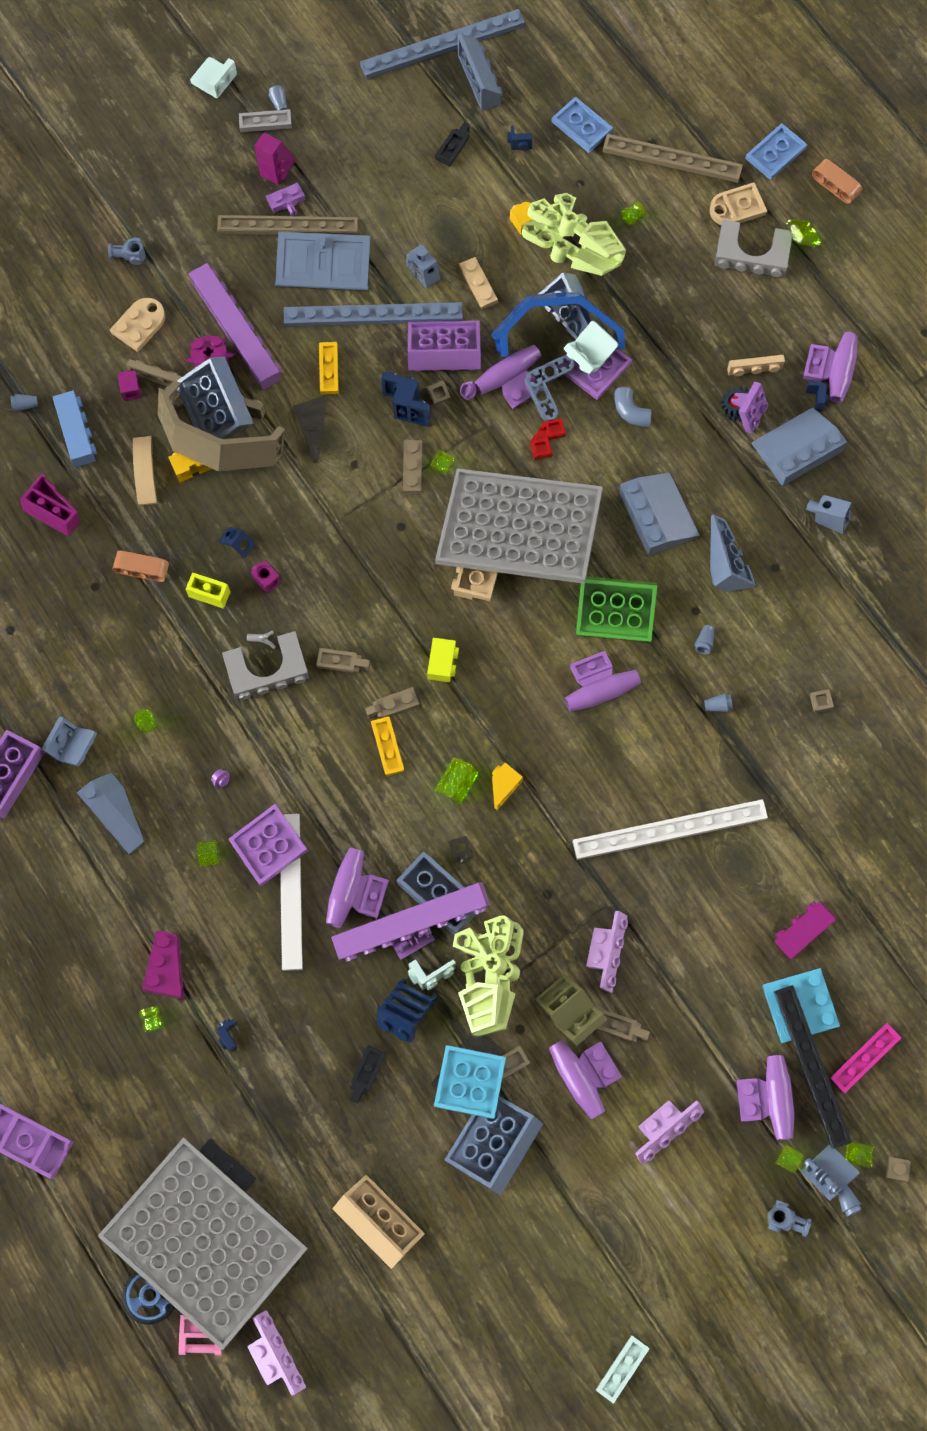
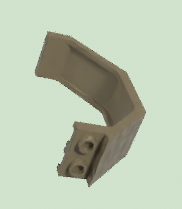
M174 380L165 390L159 388L158 417L174 452L216 471L274 466L282 456L285 428L278 426L270 436L221 439L184 423L178 418L177 412L180 407L176 406V404L180 400V393H177V389L181 386L180 382Z

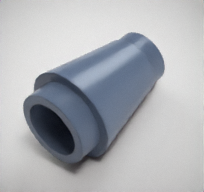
M280 85L271 87L269 89V97L276 110H288L285 90Z
M22 394L10 396L12 411L17 410L19 412L38 407L37 396Z
M710 625L703 627L695 642V650L698 653L706 655L713 650L714 627Z
M724 693L704 700L706 711L728 712V710L733 709L731 694L726 695Z
M848 1185L837 1194L842 1212L847 1217L862 1211L860 1207L862 1204Z

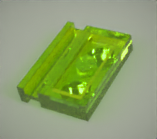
M790 219L786 222L787 226H791L792 238L796 243L818 246L822 242L814 228L809 227V221Z

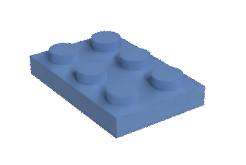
M577 97L573 98L552 117V123L588 153L606 138L607 134L613 132L611 125Z
M781 123L747 153L745 159L768 179L772 180L806 149L807 144Z

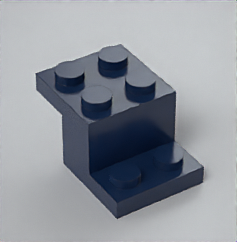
M383 372L381 377L383 395L393 397L394 418L429 427L431 422L430 404L419 400L418 380L412 377L398 376L393 372Z

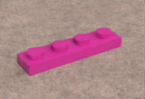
M886 1023L829 1080L845 1094L901 1037Z

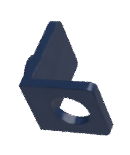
M229 527L219 540L222 544L232 546L242 557H246L255 545L242 530ZM242 540H246L248 543L245 550L240 549Z

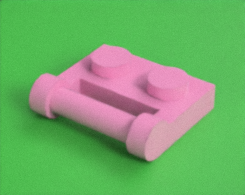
M180 1315L179 1355H186V1353H215V1356H222L223 1350L216 1344H187V1338L208 1337L184 1315Z

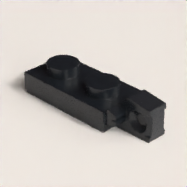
M464 122L459 130L456 128L451 131L436 153V160L449 167L452 165L469 139L470 124Z
M369 1045L367 1046L351 1081L350 1089L354 1090L350 1098L351 1101L358 1104L362 1094L367 1096L368 1092H370L385 1059V1052Z

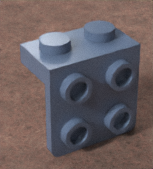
M59 717L41 751L56 761L80 766L89 748L94 743L97 733L92 730L76 727L65 718Z

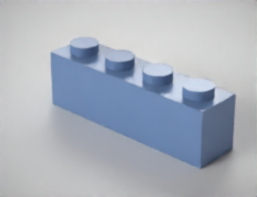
M74 390L53 396L67 449L74 467L95 462L94 454H97L94 443L91 444L89 440L92 438L89 427L86 428L85 423L88 421L85 412H81L80 407H83L80 396L76 397Z

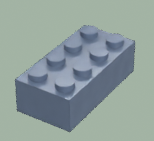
M424 851L397 879L398 885L419 904L464 888ZM473 911L468 913V918L457 922L455 918L448 920L449 925L444 927L455 936L476 915Z

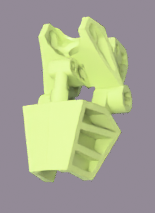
M568 193L557 194L554 198L555 204L552 205L545 198L532 202L527 213L533 221L524 224L522 235L525 239L542 248H550L552 246L553 249L550 256L554 262L563 263L566 257L573 261L571 268L601 276L621 265L626 249L607 221L590 222L587 224L586 215H577L572 212L576 201L574 196ZM563 199H568L571 203H566ZM576 233L581 237L579 244L582 245V248H578L563 238L565 236H574Z
M498 916L485 921L486 934H477L469 927L456 933L454 937L453 947L475 956L461 964V970L465 972L467 984L466 989L459 992L471 1032L475 1036H483L506 1029L515 998V993L510 991V982H514L519 978L520 970L510 961L519 957L523 929L520 924L513 922L506 916ZM514 928L517 929V933H513ZM464 935L467 936L464 940V946H460L458 943L459 938ZM514 946V954L507 956L506 953L509 947ZM486 970L485 983H476L474 973Z

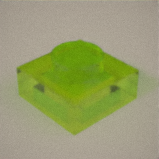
M438 450L430 463V467L447 475L455 461V457Z
M784 1145L775 1163L794 1174L804 1155L790 1146Z

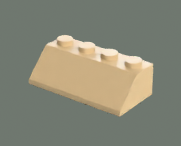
M367 1175L347 1191L333 1207V1210L391 1269L425 1234Z

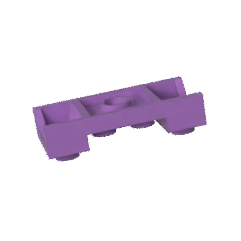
M0 1104V1153L49 1179H54L74 1141Z

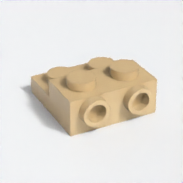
M462 567L456 568L458 577L453 579L451 586L455 596L471 600L474 597L491 601L498 572Z

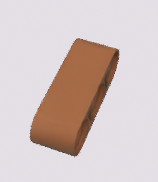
M824 159L812 171V176L818 183L847 204H850L862 192V186L858 181L828 159Z
M117 551L112 570L123 575L164 582L169 562L161 558Z

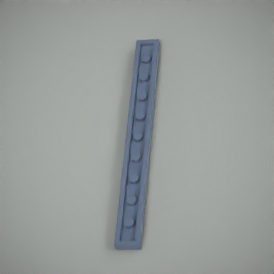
M519 9L360 61V66L365 78L369 79L458 49V34L460 33L473 37L480 42L525 27V21Z
M462 302L284 307L285 327L463 321Z

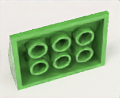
M586 576L585 584L581 583L576 635L651 642L657 583Z

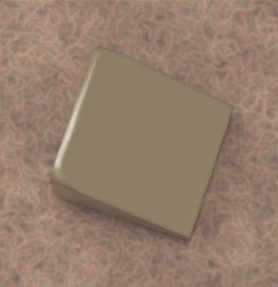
M444 380L425 387L433 404L450 398Z

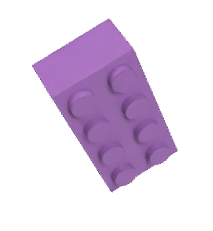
M8 730L5 731L0 739V817L3 819L7 816L45 754L39 746Z

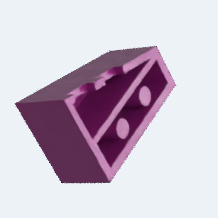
M263 132L254 145L260 176L279 185L286 178L296 158L282 141Z
M43 473L40 474L20 498L24 512L68 537L80 524L77 511L59 494Z
M813 901L805 908L807 913L802 917L798 914L791 921L792 926L789 929L783 928L775 935L777 939L774 942L790 960L838 919L822 901H819L817 904Z
M156 930L142 990L146 993L185 1000L180 938L176 934Z

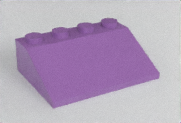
M480 321L408 322V370L455 371L458 369H481Z

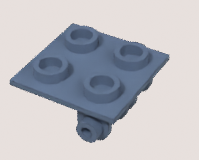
M830 1144L813 1160L808 1158L804 1163L806 1166L801 1170V1173L829 1201L860 1174L835 1148L831 1149Z

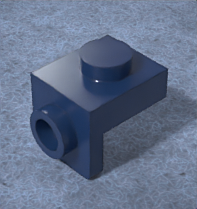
M512 125L511 132H507V141L511 143V150L525 151L532 149V133L515 134L514 125Z
M820 381L808 382L805 392L816 394V411H822L824 405L828 404L829 394H826L827 383H821Z
M235 1019L224 1020L219 1024L220 1027L216 1029L221 1037L218 1041L224 1050L228 1049L230 1052L238 1049L228 1032L238 1025Z

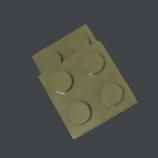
M565 974L534 999L547 1012L556 1027L576 1046L607 1020L606 1016L593 1005L585 991Z

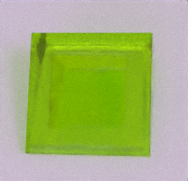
M217 840L197 843L199 866L216 865L219 863Z
M849 1143L846 1160L852 1165L872 1167L873 1146Z

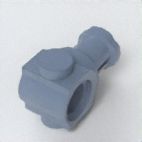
M140 238L129 239L123 245H113L112 243L108 245L109 259L124 258V260H129L133 265L143 264V260L146 257L142 239Z
M777 1200L776 1204L768 1212V1229L780 1233L781 1229L785 1231L791 1229L802 1233V1236L806 1237L811 1226V1219L796 1216L795 1212L788 1208L789 1204ZM776 1211H780L783 1214V1220L780 1223L774 1220L773 1216Z

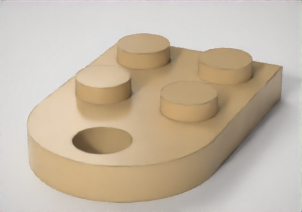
M755 183L719 193L712 199L710 205V215L719 225H722V220L743 223L767 214V209ZM721 209L724 211V213L717 214L715 210Z
M152 298L139 299L111 327L110 332L139 352L164 324L165 312L163 306ZM152 306L157 307L155 312H149L148 309Z

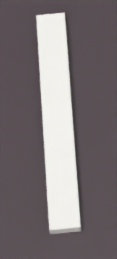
M284 814L300 837V815ZM301 857L281 871L283 971L303 970Z

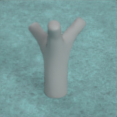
M273 631L265 634H247V641L262 642L273 649L276 648L268 640Z

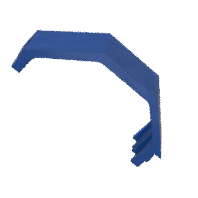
M579 292L527 295L491 335L495 339L497 352H500L501 357H509L508 332L530 308L567 304L582 305L613 329V338L618 343L617 349H625L624 329Z

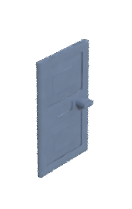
M278 232L275 286L368 290L371 237L364 235Z

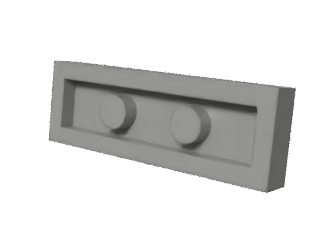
M291 110L239 113L240 132L292 128Z

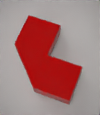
M562 418L544 421L539 431L532 438L530 445L534 460L552 457L549 440L566 437Z

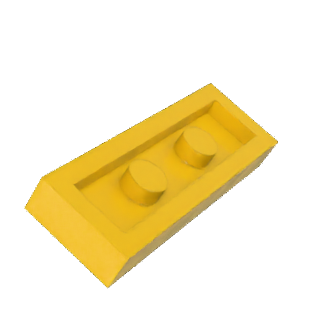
M337 342L319 343L320 394H339Z
M390 717L371 721L386 777L405 772Z

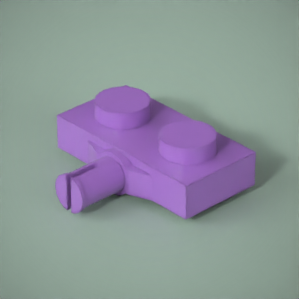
M298 183L266 196L273 213L288 209L291 216H294V214L296 216L298 213L294 206L306 200Z

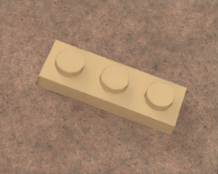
M476 257L459 263V268L481 310L497 304L498 299Z
M784 355L731 360L727 368L728 376H742L748 373L759 374L766 371L777 372L783 368L785 362Z

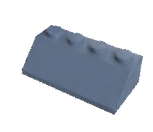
M462 33L458 34V57L481 111L501 105L502 89L496 84V75L490 70V61L485 58L483 46H480L478 40Z

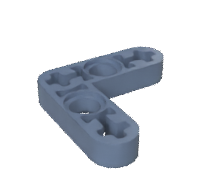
M567 355L542 365L525 376L524 381L540 416L545 421L553 420L558 415V409L545 383L572 370L574 361ZM563 360L569 362L567 368L562 367L558 370L557 366L561 365ZM546 367H551L554 370L553 376L548 377L545 374ZM541 374V378L535 381L536 384L529 381L531 375L536 377ZM538 391H543L546 394L544 401L537 399ZM547 401H549V404H547V405L544 406V407H541V405H543V404H545ZM547 408L548 410H553L552 417L545 414Z

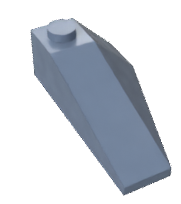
M564 272L539 293L579 292L584 296L577 276ZM580 304L544 306L548 312H551L556 317L555 319L566 327V330L575 339L580 336L591 322L588 310Z
M713 514L711 516L710 572L713 585L726 592L754 587L755 582L749 565H744L741 559L743 553L734 545L733 541H735V538L726 520Z
M112 773L90 781L77 792L129 855L145 843L125 789Z

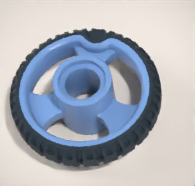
M135 1272L127 1280L122 1293V1302L126 1313L134 1321L145 1325L157 1324L165 1320L175 1307L167 1299L161 1298L160 1293L147 1281L146 1285L141 1288L139 1297L129 1298L132 1286L137 1280L142 1278L141 1275ZM147 1291H154L156 1294V1298L151 1302L144 1299V1294ZM141 1306L146 1308L157 1306L161 1313L156 1316L145 1317L139 1315L137 1311Z

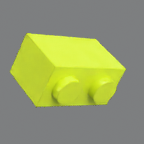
M193 572L186 587V592L190 598L223 609L230 595L228 584Z
M433 638L427 672L429 680L450 682L451 676L455 677L456 665H453L454 659H458L459 653L456 641Z

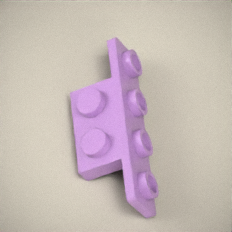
M615 911L612 930L594 928L586 965L588 968L603 970L600 989L612 993L613 987L616 984V971L620 964L619 957L621 948L624 945V932L628 925L627 915L620 911Z
M668 1100L638 1126L640 1131L650 1140L635 1153L642 1165L651 1161L655 1154L662 1148H666L677 1135L682 1134L691 1123L701 1117L704 1110L698 1101H695L681 1113Z
M264 1311L253 1317V1321L262 1338L247 1347L266 1384L269 1385L282 1377L292 1396L305 1389L306 1385L303 1382V1378L299 1374L293 1358L286 1349L283 1339L279 1335L268 1312Z

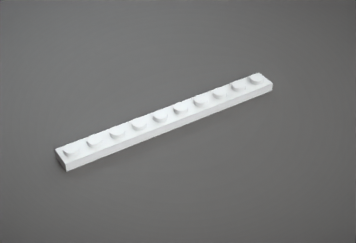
M762 799L574 839L572 842L576 858L580 860L767 820L768 816Z

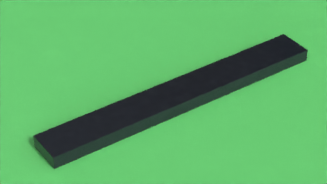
M791 985L773 992L831 1149L849 1144L852 1140L795 988Z

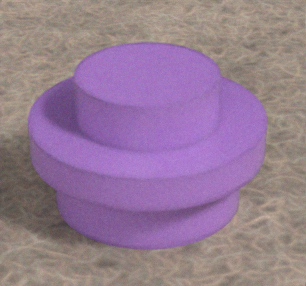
M469 381L462 384L460 394L464 399L471 400L476 395L477 388L475 383Z
M219 769L212 775L211 781L216 788L224 787L229 782L230 774L225 770Z

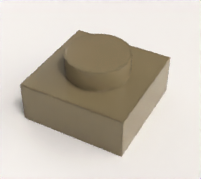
M829 689L810 693L809 696L814 713L834 708Z
M889 1157L886 1178L908 1182L911 1161Z

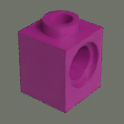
M126 370L118 373L120 393L123 400L128 401L142 398L136 371Z
M265 560L262 563H257L252 568V578L267 594L281 583L280 576ZM262 574H269L267 578H261Z

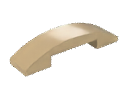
M152 436L133 438V465L138 506L157 504L152 458Z

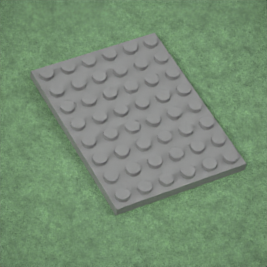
M457 469L435 562L439 565L585 584L603 487Z
M185 1138L176 1145L98 1235L103 1242L221 1350L225 1349L308 1249Z

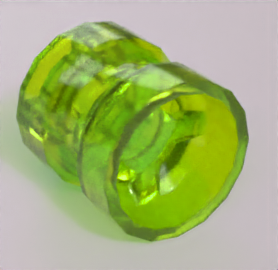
M635 201L631 204V207L623 209L621 214L624 221L631 226L637 219L646 216V211L639 201Z
M141 709L136 712L134 722L139 730L145 733L153 731L156 727V720L153 714L147 709Z
M158 1006L139 1011L140 1018L144 1022V1032L157 1030L164 1026L162 1019L159 1018L160 1010Z

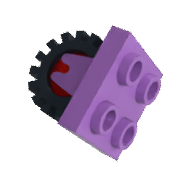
M754 382L749 390L747 387L743 389L741 386H738V389L732 387L733 391L728 389L726 391L727 395L723 394V399H721V406L725 416L734 422L737 419L739 422L742 421L745 432L751 434L755 427H758L762 414L768 408L765 392L761 383Z

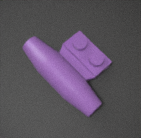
M852 332L844 333L836 352L827 346L814 344L810 346L803 379L820 382L829 379V400L832 402H843L851 384L857 359L858 336Z
M531 345L514 352L509 357L489 368L474 382L478 393L482 395L502 387L503 396L512 409L532 398L524 380L525 376L529 373L526 370L541 357L539 349L535 345ZM531 375L529 381L536 384V377Z
M603 651L570 664V669L577 683L583 687L565 697V702L570 712L591 708L622 696L640 685L641 680L636 670L612 675L613 666L606 652Z
M349 848L338 869L329 898L326 924L341 928L351 907L360 914L376 919L378 917L389 880L371 874L361 876L364 852L361 850Z
M563 1040L552 1045L549 1050L557 1070L575 1101L591 1120L604 1113L605 1109L596 1088H605L622 1076L603 1044L599 1042L585 1050L580 1058L574 1054Z
M784 1055L768 1056L766 1082L758 1078L737 1080L741 1122L759 1121L770 1115L776 1139H793L794 1105L791 1080Z

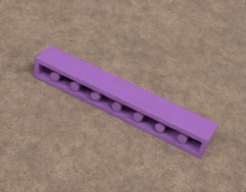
M208 263L190 272L191 283L261 389L264 390L280 381V372L282 371L279 365L271 360L272 355L270 351L263 348L260 336H255L253 333L254 328L249 321H245L242 309H237L235 306L236 301L234 297L227 294L226 291L228 290L224 282H219L217 279L219 276L214 268L211 269Z
M483 882L476 883L332 936L331 938L338 959L345 958L347 962L358 958V953L364 952V955L375 952V947L382 945V948L394 945L393 941L400 938L402 942L412 938L411 934L419 932V935L430 932V927L437 925L440 928L449 925L448 920L455 918L457 922L468 918L467 914L474 911L475 915L486 911L485 907L490 906V902Z

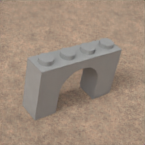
M722 220L714 266H719L723 269L731 268L738 271H749L755 274H767L773 277L785 276L793 231L775 228L769 252L761 256H750L744 253L738 245L737 239L740 222Z
M295 631L277 636L283 661L280 669L268 677H258L249 672L240 647L222 652L236 700H246L251 695H263L268 693L269 690L275 688L283 689L288 684H300L309 679Z

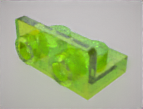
M453 757L437 784L435 791L453 799L457 804H461L466 798L470 787L476 781L479 772L472 764Z

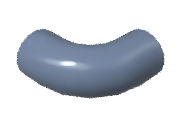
M628 387L617 388L615 390V404L621 418L633 425L650 427L651 409L640 408L633 403L632 389Z

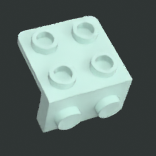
M209 57L190 79L191 84L218 98L237 75L235 62L228 58L222 64Z
M591 321L574 342L568 343L564 350L570 359L580 365L579 367L583 372L591 374L599 370L618 347V343L596 321Z
M414 960L409 963L408 975L414 985L416 983L419 984L422 991L426 988L430 990L438 984V980L441 978L448 979L455 973L456 962L452 960L426 977L417 961Z

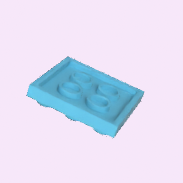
M821 968L762 985L781 1044L789 1042L791 1039L773 992L791 985L795 988L812 1035L840 1027Z
M446 1045L434 1107L494 1119L506 1057Z

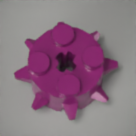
M206 335L195 339L190 344L191 357L185 359V361L193 363L196 368L209 358L225 356L229 366V358L234 356L235 353L226 350L227 340L225 338L221 339L218 336Z

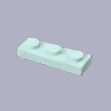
M631 1335L596 1388V1391L614 1404L649 1348Z

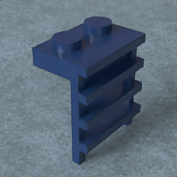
M403 978L397 983V987L394 990L392 989L390 996L385 998L383 1005L378 1007L377 1026L383 1031L396 1035L400 1040L412 1043L415 1039L416 1025L435 1002L437 996L433 994L430 998L405 985L406 979ZM399 991H402L412 996L413 998L425 1003L426 1005L423 1006L422 1004L402 995L401 993H399ZM395 999L420 1013L416 1014L392 1000Z

